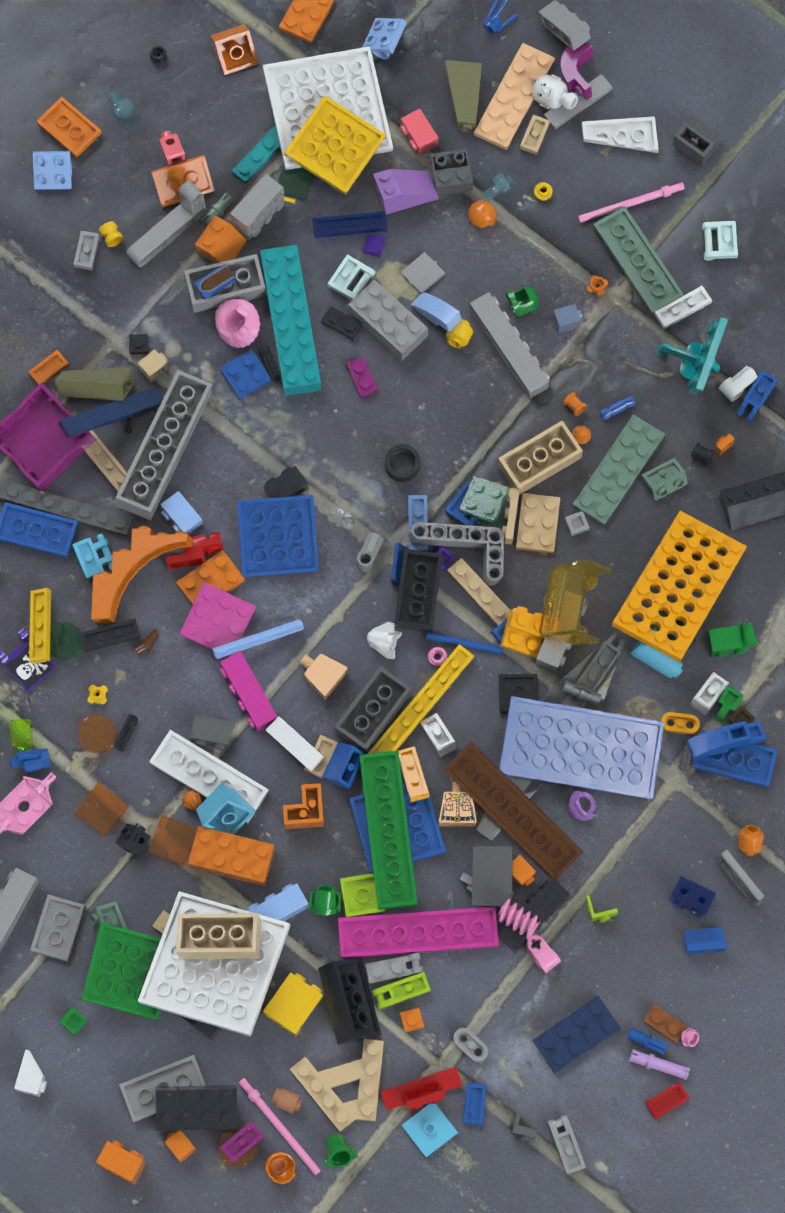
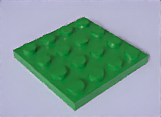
M101 922L80 1000L144 1018L158 1020L160 1009L140 1004L138 999L161 938Z

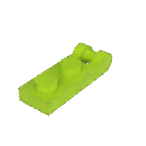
M422 972L377 988L372 993L378 1001V1010H382L431 992L425 973ZM389 992L391 998L385 1000L383 994Z

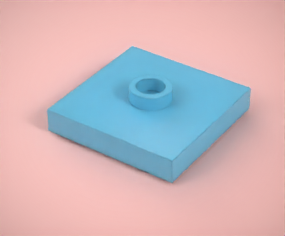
M429 1103L402 1124L403 1129L426 1158L458 1134L436 1103Z

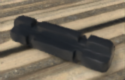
M268 345L261 346L258 350L260 355H263L262 360L267 371H269L268 374L271 380H277L281 377L279 369H276L278 367L273 355L270 354L271 350Z
M132 714L128 715L127 723H124L119 740L115 743V749L122 752L125 751L126 742H129L134 726L138 722V717Z

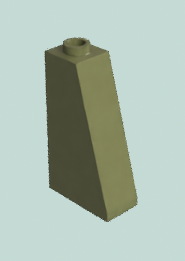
M446 60L445 73L457 129L463 132L475 131L482 63Z
M133 367L62 371L55 380L58 396L123 401L134 385Z

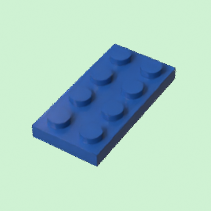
M5 502L0 515V541L68 558L78 521Z
M758 744L731 748L725 753L695 758L693 769L768 788L778 750Z

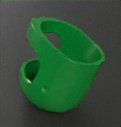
M524 286L516 292L511 290L505 291L515 317L531 313L538 308V295L532 287Z

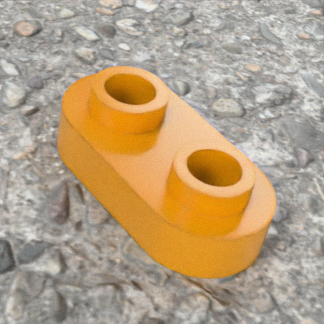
M668 712L661 719V722H664L663 730L668 733L694 735L700 727L699 719L691 714ZM667 721H673L674 725L669 726ZM691 723L693 728H687L686 724Z

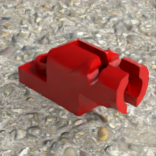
M220 532L210 533L209 539L205 537V534L191 537L192 547H185L184 554L172 553L166 557L168 570L203 564L206 562L205 553L209 555L222 551Z

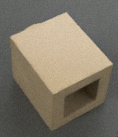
M154 349L138 362V368L150 382H153L168 370V360L163 353H158Z

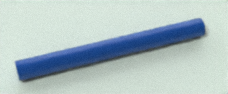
M427 632L426 639L456 646L460 644L465 648L502 654L503 647Z

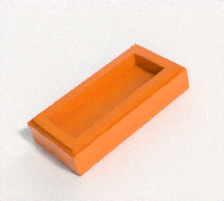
M56 350L28 371V374L37 385L41 382L46 384L68 367L69 363Z

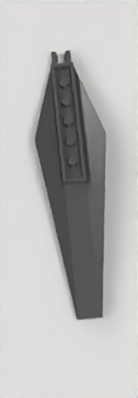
M614 630L607 641H604L547 691L543 702L601 711L621 653L620 650L627 642V639L625 637L622 638L617 647L611 645V642L618 633ZM565 680L579 686H586V689L602 694L598 706L584 700H577V697L561 692ZM506 775L528 798L545 782ZM485 811L475 830L492 841L503 828Z

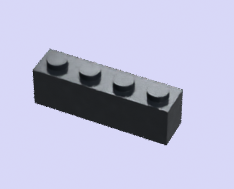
M554 878L550 882L546 880L539 887L541 891L537 895L532 894L526 901L527 905L524 907L523 914L531 911L530 918L537 915V923L540 922L534 934L570 898V893ZM505 922L498 929L500 931L498 938L516 953L528 941L526 939L527 932L520 935V928L513 931V924L507 927Z

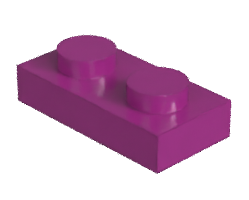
M364 357L346 363L360 398L378 392Z
M250 1121L220 1148L231 1162L234 1163L261 1141L264 1136Z

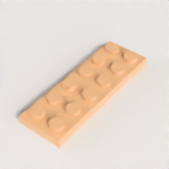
M522 43L475 129L474 136L507 150L534 101L532 89L535 82L540 76L548 75L555 62V57Z

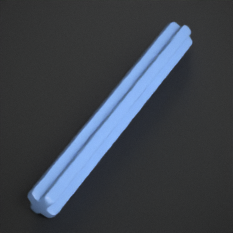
M296 620L213 649V654L216 659L302 631L304 626L301 620Z

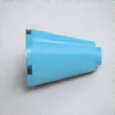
M655 626L652 630L659 631V628ZM640 641L630 651L633 657L668 678H677L683 671L681 669L683 666L682 662L679 663Z

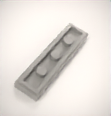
M602 74L589 82L592 90L591 98L586 100L582 95L579 96L575 92L578 101L573 109L567 110L561 105L559 108L550 109L544 114V118L550 120V125L554 130L612 91L613 87Z

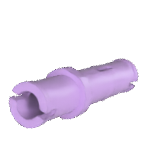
M635 1049L631 1052L629 1062H634L646 1066V1069L650 1070L652 1068L684 1080L688 1078L689 1067L687 1068L654 1057V1054L651 1053L648 1055Z

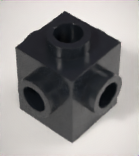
M127 823L121 830L120 836L115 843L128 853L140 856L151 836L145 832L146 828L136 823L134 826Z

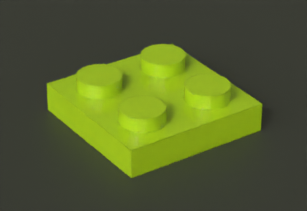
M374 873L340 879L346 917H358L385 912V909L378 910Z

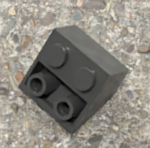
M693 118L686 122L676 133L673 146L702 166L722 143L724 138L698 119Z
M467 148L430 154L433 182L438 196L473 190V179Z

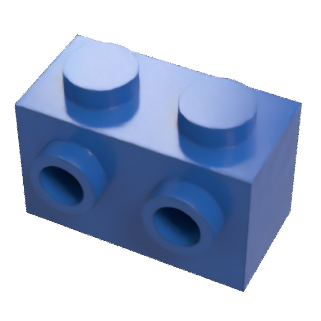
M338 742L322 778L334 786L350 789L360 767L359 755H365V753L353 745Z

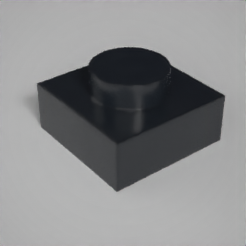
M129 334L130 355L148 354V334Z

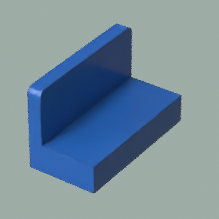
M722 927L684 931L686 955L723 952L727 949V941L724 940Z

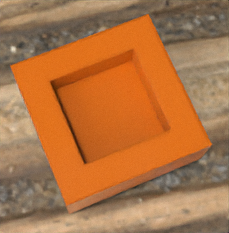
M730 433L726 437L721 436L715 443V453L721 456L733 445L735 438Z
M419 1008L400 1012L405 1033L424 1028Z

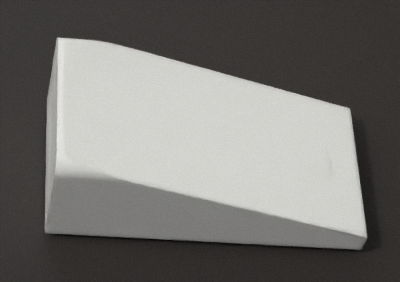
M713 672L695 695L690 705L706 715L729 682Z
M437 713L420 722L440 757L457 748L455 740Z

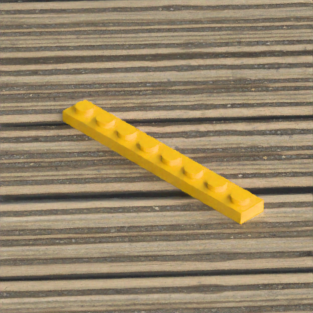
M459 644L368 754L397 751L474 659V655Z

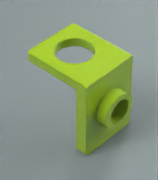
M586 896L585 901L591 922L599 920L602 923L611 920L610 917L617 916V908L594 914L590 896Z

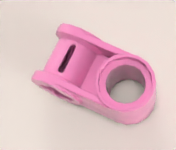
M533 935L526 942L525 948L527 953L544 974L561 962L558 955L541 936ZM533 943H539L538 949L536 947L534 949L531 948Z

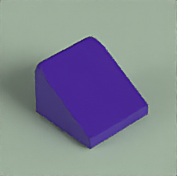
M369 235L363 253L380 258L386 244V237Z
M441 545L434 546L431 552L443 554L442 570L447 571L455 555Z

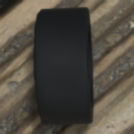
M395 445L387 452L385 456L386 473L393 480L398 482L411 481L420 471L421 460L419 453L410 445ZM400 453L410 455L414 461L413 468L407 473L396 472L391 464L395 455Z

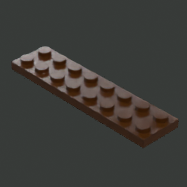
M472 742L444 769L555 880L584 852Z

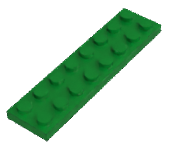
M398 751L359 755L378 910L417 905V896Z

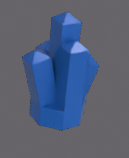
M48 748L20 751L16 757L10 759L9 764L12 768L22 767L27 774L42 769H49Z

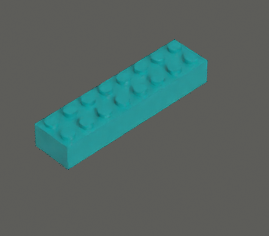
M297 245L260 250L284 396L321 391V380Z

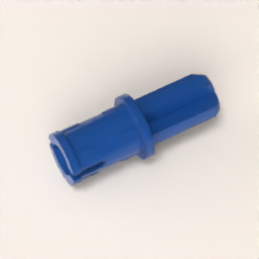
M633 1027L627 1037L628 1040L642 1045L644 1049L647 1047L660 1054H664L667 1049L666 1043L651 1037L650 1033L647 1035Z

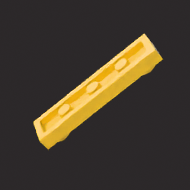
M49 588L30 591L29 662L32 664L50 661L51 590Z

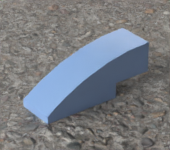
M423 292L410 304L417 312L436 326H442L448 332L462 320L458 310L428 293Z

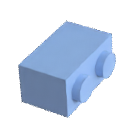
M179 491L160 504L162 509L161 515L166 521L170 520L173 523L172 528L175 532L181 531L190 535L203 525L201 517Z

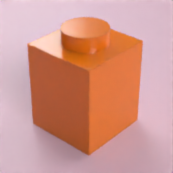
M519 855L513 860L512 880L520 888L524 885L528 887L535 881L536 871Z
M181 1130L172 1131L166 1136L165 1144L180 1163L196 1151V1148Z

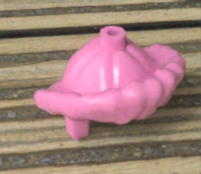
M243 299L225 300L224 303L219 305L215 312V321L220 338L232 347L243 348L249 346L260 331V318L255 306Z

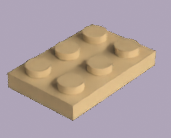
M522 494L516 549L554 554L560 497Z

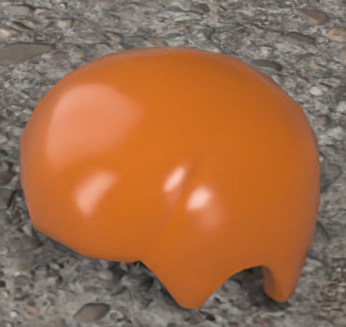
M484 200L476 201L468 210V219L473 226L483 229L494 225L497 219V211L490 202Z
M272 1153L266 1160V1175L275 1183H289L296 1175L295 1161L288 1153Z

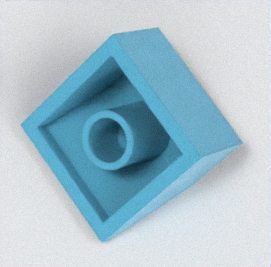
M221 783L196 809L202 826L233 835L256 812L235 789Z

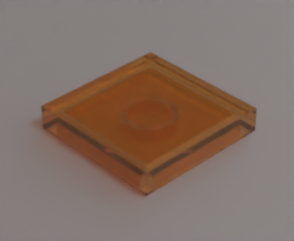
M98 782L74 814L106 837L129 808V805Z
M162 815L148 852L185 866L194 843L197 827Z

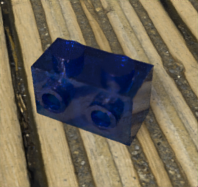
M680 876L669 901L679 909L684 907L690 910V914L700 918L702 916L705 918L716 893Z

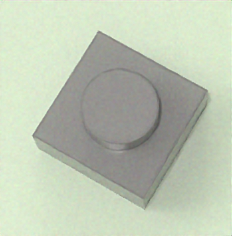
M583 511L565 517V522L571 536L589 531L590 528Z

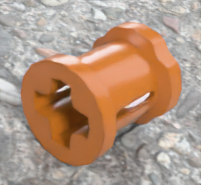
M572 392L562 403L567 405L574 412V416L577 417L586 409L587 404L582 403L576 396L577 394Z

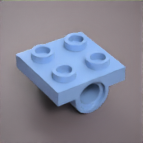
M376 18L362 48L370 46L371 53L381 59H388L389 55L393 54L407 23L404 19Z
M33 151L34 189L72 188L70 151Z

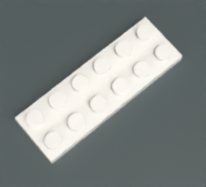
M172 730L168 732L149 761L154 767L205 798L220 783L235 789L255 811H257L269 792V789ZM253 815L246 821V823L250 822Z

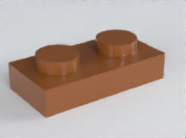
M654 1004L642 1021L675 1044L687 1027Z

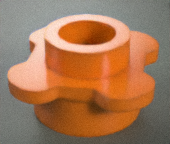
M592 276L590 279L591 283L587 286V291L603 296L605 294L604 289L608 286V281L602 277Z

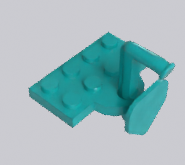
M721 317L709 325L706 332L709 336L703 344L693 342L687 346L686 350L668 343H663L657 348L658 356L663 357L668 353L682 359L679 371L684 378L689 379V394L696 396L702 392L708 376L720 370V365L715 361V356L728 322L725 318Z

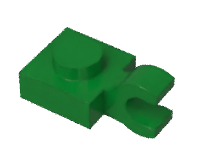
M727 686L717 703L722 707L715 719L722 723L728 711L732 713L736 711L744 695Z

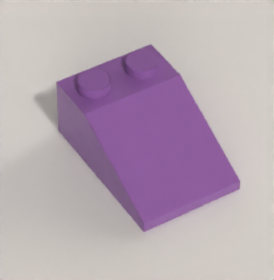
M389 169L373 174L375 189L386 215L439 199L428 171Z

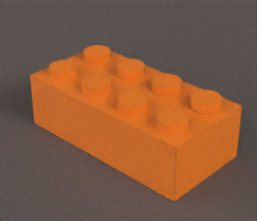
M198 826L188 866L191 869L265 887L275 846L274 844Z

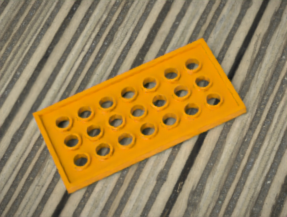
M679 511L611 626L680 663L747 546ZM689 532L692 535V537L687 538L683 535V533ZM700 541H706L709 546H702ZM675 546L683 547L684 551H677ZM717 550L724 551L726 555L720 556ZM692 555H698L701 560H694ZM666 560H673L676 565H669ZM709 564H715L718 569H711ZM683 569H690L693 574L688 575ZM663 573L668 579H661L658 574ZM700 578H707L710 583L705 584ZM675 583H682L685 588H677ZM650 588H657L659 593H652ZM692 592H699L702 597L696 598ZM667 597H673V598H675V599H676V602H675V603L669 602V601L667 600ZM646 601L651 605V607L646 608L641 604V602ZM684 606L692 607L693 612H687ZM665 611L668 616L662 617L658 612ZM633 616H640L642 621H635ZM682 620L685 626H679L675 621ZM650 625L658 626L659 631H653ZM673 634L677 640L672 641L668 639L667 635Z

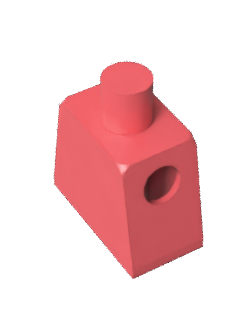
M170 131L163 132L159 141L166 165L169 166L185 161V153L178 135L172 134Z

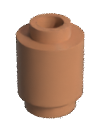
M277 1088L271 1103L275 1104V1107L293 1114L294 1111H299L303 1100H300L299 1094L284 1088L282 1090Z

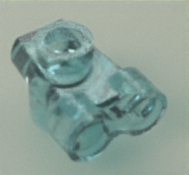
M112 91L107 95L109 101L115 106L113 109L114 113L119 118L128 119L132 116L131 112L136 108L128 97L123 99L121 94L116 91Z
M501 171L490 180L493 186L486 190L483 195L487 200H491L500 193L504 194L511 188L509 184L513 182L512 178L509 175L505 176Z

